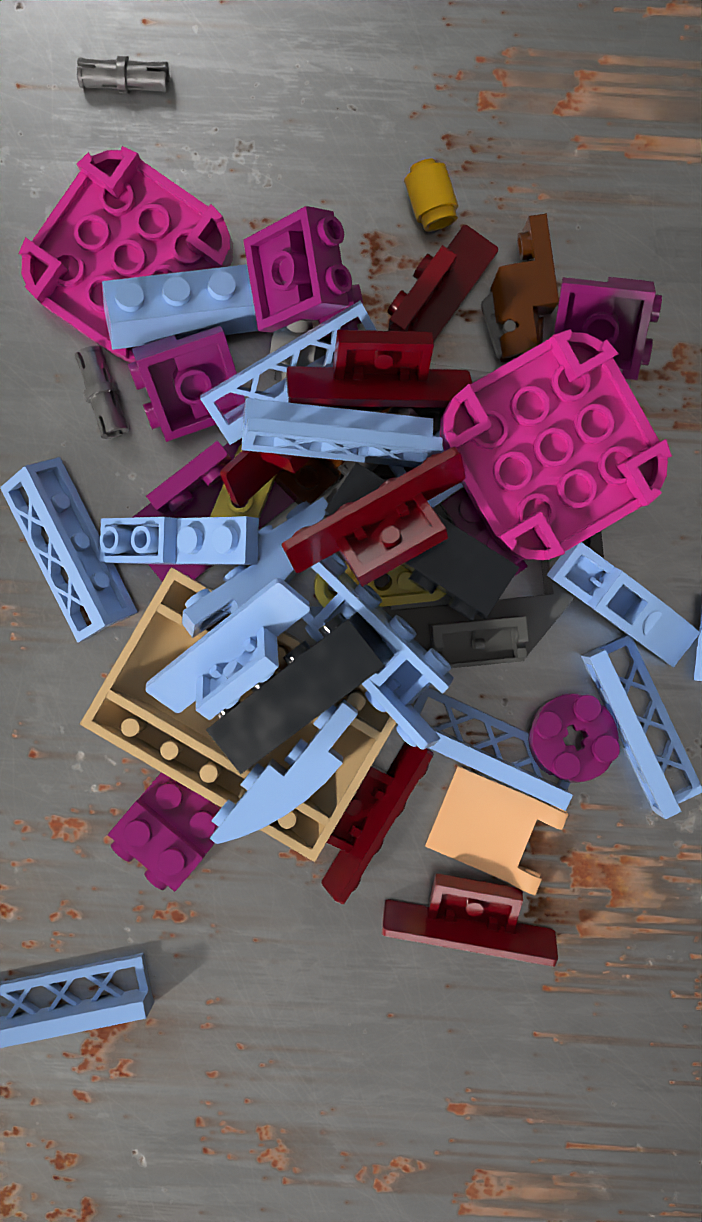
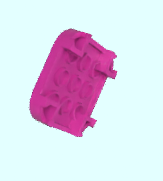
M122 146L121 150H106L93 156L88 152L76 163L80 172L33 240L30 241L25 237L19 254L22 256L21 274L26 284L25 288L46 309L115 357L132 363L136 361L132 349L136 347L112 350L104 312L102 281L228 267L233 261V242L223 216L212 204L208 207L142 161L137 152Z
M571 329L555 334L545 342L474 383L468 384L448 403L441 418L440 437H443L442 446L444 451L451 447H456L462 455L466 476L465 480L461 482L493 539L505 552L519 559L540 561L566 554L565 551L640 507L649 505L662 494L660 489L667 477L668 458L672 457L667 440L659 441L613 358L619 353L607 339L602 342L587 333L571 332Z

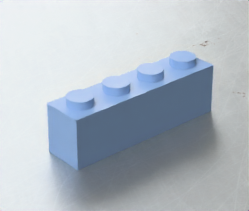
M247 264L102 281L104 312L112 350L138 347L175 335L176 339L179 340L217 326H221L225 335L258 331Z

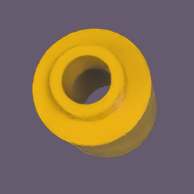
M432 158L413 164L410 167V173L404 178V183L416 221L422 223L424 231L427 232L440 230L453 224L458 219L456 210L459 205L446 165L440 162L436 163Z

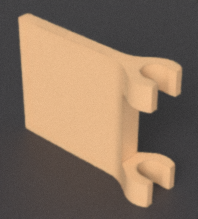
M457 766L425 847L502 879L518 889L535 896L542 881V878H540L541 874L519 866L537 819L562 830L569 813H567V810L564 811L545 801Z

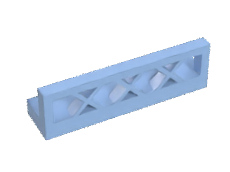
M361 301L356 302L200 395L201 401L230 445L242 438L245 403L223 415L215 401L231 392L248 396V398L288 402L286 378L262 392L256 390L260 374L268 369L286 372L287 367L297 365L300 350L309 345L326 348L327 352L326 355L305 367H333L337 330H340L342 325L359 317L365 330L377 331ZM332 332L330 341L321 340L322 337ZM292 356L290 365L280 363ZM252 379L250 388L241 387V385Z
M246 398L241 450L412 468L421 465L431 455L442 452L443 437L433 436V418Z
M60 457L26 465L0 487L77 642L86 640L104 628L138 613L114 563L100 562V536ZM21 486L24 487L29 497V506L26 505L19 491ZM42 527H44L49 537L48 545L41 535ZM61 566L64 567L69 577L68 584L61 575ZM80 605L84 607L92 623L87 626L80 612Z
M625 634L581 655L605 708L610 712L616 723L619 739L653 811L662 818L668 819L681 812L679 803L701 794L702 785L633 638ZM625 647L631 660L625 678L617 675L608 656L609 653ZM635 672L637 673L641 684L633 682ZM630 686L644 690L647 694L649 703L643 718L636 715L627 694ZM654 712L660 724L651 721ZM649 725L662 729L668 739L662 756L654 754L646 737ZM672 751L674 752L675 757H676L678 763H677V762H674V761H672V760H669L670 757H671ZM667 765L682 769L689 786L672 793L664 775Z
M430 687L415 700L413 708L419 714L428 697L443 703L450 721L434 727L431 726L441 739L434 746L429 747L430 749L566 811L573 796L568 791L570 782L559 779L556 784L542 777L539 767L530 752L529 733ZM451 708L466 715L455 718ZM475 718L484 723L489 739L471 745L463 741L457 724ZM491 726L506 733L494 737ZM453 727L456 737L441 730ZM511 737L519 738L523 741L528 757L510 763L502 759L497 743ZM492 745L495 755L481 748ZM531 763L534 773L521 767Z
M144 953L1 981L0 995L15 1005L8 1015L0 1017V1048L146 1019L154 1004ZM135 967L139 989L123 991L109 981L116 970ZM110 972L106 979L99 975L101 973ZM82 977L87 978L100 987L93 998L85 1000L80 999L67 989L74 979ZM67 981L63 987L57 984V982ZM43 986L56 994L57 997L50 1007L40 1009L25 999L32 987ZM25 989L21 995L14 992ZM103 990L110 993L109 995L100 996ZM61 999H63V1000H65L66 1002H68V1003H65V1004H60V1005H58V1003L60 1002ZM19 1007H20L21 1009H23L24 1011H26V1012L16 1013L17 1010L19 1009Z

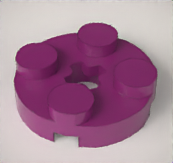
M565 694L548 701L539 708L535 715L532 729L529 731V748L536 764L548 775H553L560 780H565V782L580 783L600 776L609 768L620 752L618 730L612 715L601 705L597 698L591 695ZM568 726H573L575 731H581L583 739L580 741L582 747L579 750L574 745L566 746L563 738L569 735Z

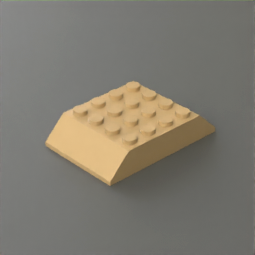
M171 567L84 715L80 725L222 808L228 799L236 804L247 791L240 784L257 763L265 768L273 758L287 770L290 765L284 759L301 738L308 743L319 728L313 724L316 720L315 718L240 774L206 731L207 728L219 720L217 715L208 720L196 711V701L182 712L175 713L146 692V683L230 615L228 614L192 638L182 624L183 610L187 608L185 603L194 594L207 588L210 592L214 589ZM286 631L277 637L279 667L275 670V674H278L288 666L283 657L303 642ZM362 684L334 704L337 707L345 699L358 710V715L332 746L335 751L343 756V764L305 802L284 817L260 829L262 832L314 862L396 725L395 720L387 712L379 711L368 701L365 696L367 689ZM251 689L241 696L240 700L246 699L253 691Z

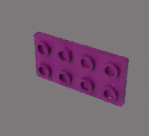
M242 438L231 445L227 443L224 446L217 440L146 495L151 503L132 518L210 517L224 484L220 471L235 457L239 446L242 444ZM276 482L272 486L260 515L258 531L295 503ZM248 501L243 506H238L236 504H234V506L236 508H243L248 504ZM148 564L161 582H163L171 567L196 580L214 566Z

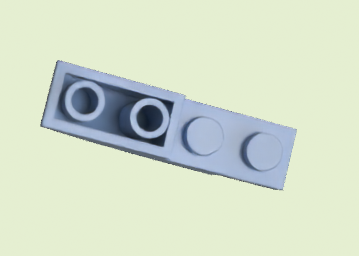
M324 497L311 505L307 501L302 502L287 514V520L276 528L268 525L258 531L257 565H250L249 567L247 565H239L223 578L224 584L212 592L207 588L203 589L187 600L185 603L187 608L183 610L182 624L192 638L228 614H232L275 578H281L287 584L290 583L296 572L281 545L299 529L312 526L323 520L325 509L328 506Z
M248 516L101 518L100 562L165 565H257L259 518Z
M581 542L565 551L566 554L559 557L547 576L674 668L700 632L646 588L620 569L614 567Z
M343 699L337 707L332 705L320 714L313 723L319 730L307 743L301 738L285 757L284 761L290 765L287 770L273 758L265 768L257 763L240 784L247 791L235 804L228 799L211 820L218 827L210 839L216 844L246 836L284 817L312 796L343 764V756L335 751L332 746L358 715V710Z

